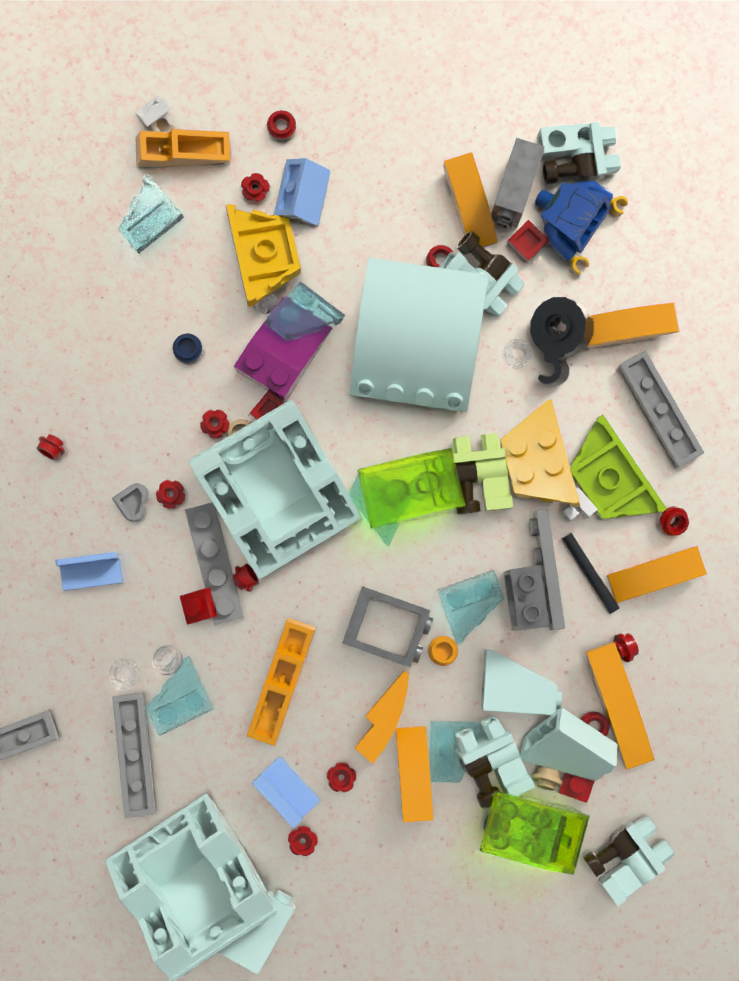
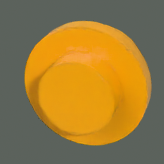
M439 636L431 641L428 654L435 664L447 666L456 660L458 646L452 638Z

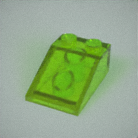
M452 448L421 453L357 470L370 528L449 514L465 506Z

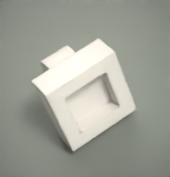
M159 96L135 112L141 123L147 127L150 126L154 132H161L157 127V121L160 118H164L169 125L173 124L171 116L167 114L171 109L166 101Z
M579 487L576 488L580 506L571 507L569 505L561 512L568 522L579 513L586 519L598 510Z

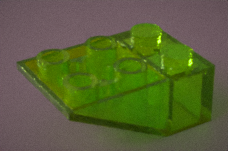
M495 791L480 851L549 871L574 875L590 815L571 806Z

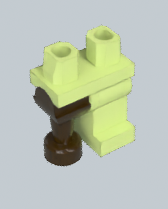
M497 433L481 435L482 451L471 452L469 436L453 438V454L449 458L452 477L458 482L461 502L456 503L457 514L481 512L480 502L473 500L474 483H481L484 511L513 508L505 448L500 447Z

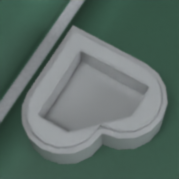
M134 483L112 497V500L128 521L139 522L146 515L145 504L149 500V491L144 485Z

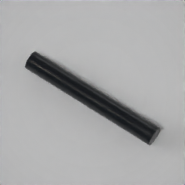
M572 532L563 537V542L609 614L618 610L620 607Z

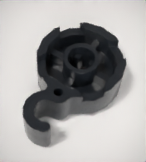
M552 297L543 301L535 310L531 319V336L536 346L543 352L544 360L553 364L555 368L552 376L539 375L538 380L549 385L563 384L568 379L570 370L566 362L567 358L574 356V354L589 345L594 333L593 318H590L589 312L583 303L567 297ZM562 321V324L566 325L565 331H560L559 334L558 326Z

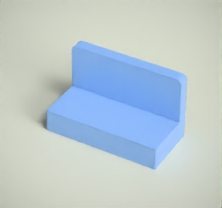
M307 158L287 159L274 215L289 219H299L310 225H318L330 170Z
M110 552L56 560V566H59L61 571L63 591L124 583L120 553Z
M278 757L252 782L292 828L300 823L303 817L320 800L282 757Z

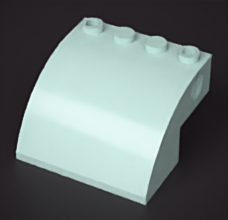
M369 258L359 312L349 395L467 412L488 275Z
M292 400L287 401L188 460L197 479L223 518L233 539L259 580L362 518L341 479L324 455L305 419Z
M207 793L105 860L120 902L138 920L153 962L170 981H176L183 975L188 974L192 969L213 957L234 941L239 940L243 935L261 923L266 922L277 913L250 858L228 822Z

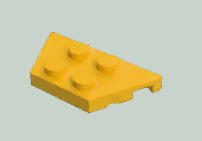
M227 204L226 212L247 306L250 307L300 275L301 266L289 218L267 215L265 212L254 209L252 213L237 210L236 205Z
M550 399L501 438L502 447L505 448V458L516 497L526 499L537 498L540 501L549 503L556 501L568 503L571 507H579L580 502L552 399Z

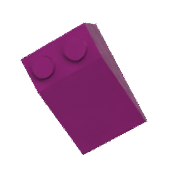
M282 297L249 341L235 363L234 368L237 373L263 389L269 390L284 402H287L333 328Z

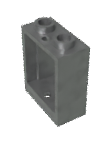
M516 137L491 212L495 225L505 229L518 227L545 146Z
M540 565L504 571L512 631L549 627Z
M362 586L342 643L411 667L412 662H419L424 647L419 645L422 633L428 635L434 618L429 617L430 610ZM371 598L420 615L406 657L356 640Z

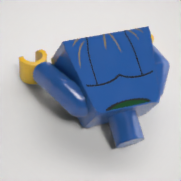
M595 181L575 182L574 184L565 182L560 185L555 194L542 190L535 200V205L544 209L541 218L545 224L544 233L548 241L565 261H570V270L575 275L582 274L576 268L578 260L586 267H589V260L586 257H577L576 251L582 253L608 212L615 217L624 214L622 210L617 208L616 203L624 207L628 205L626 197H613L611 191Z

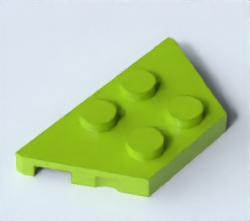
M603 414L599 416L570 465L574 481L598 509L596 513L602 520L665 511L667 509L607 419Z

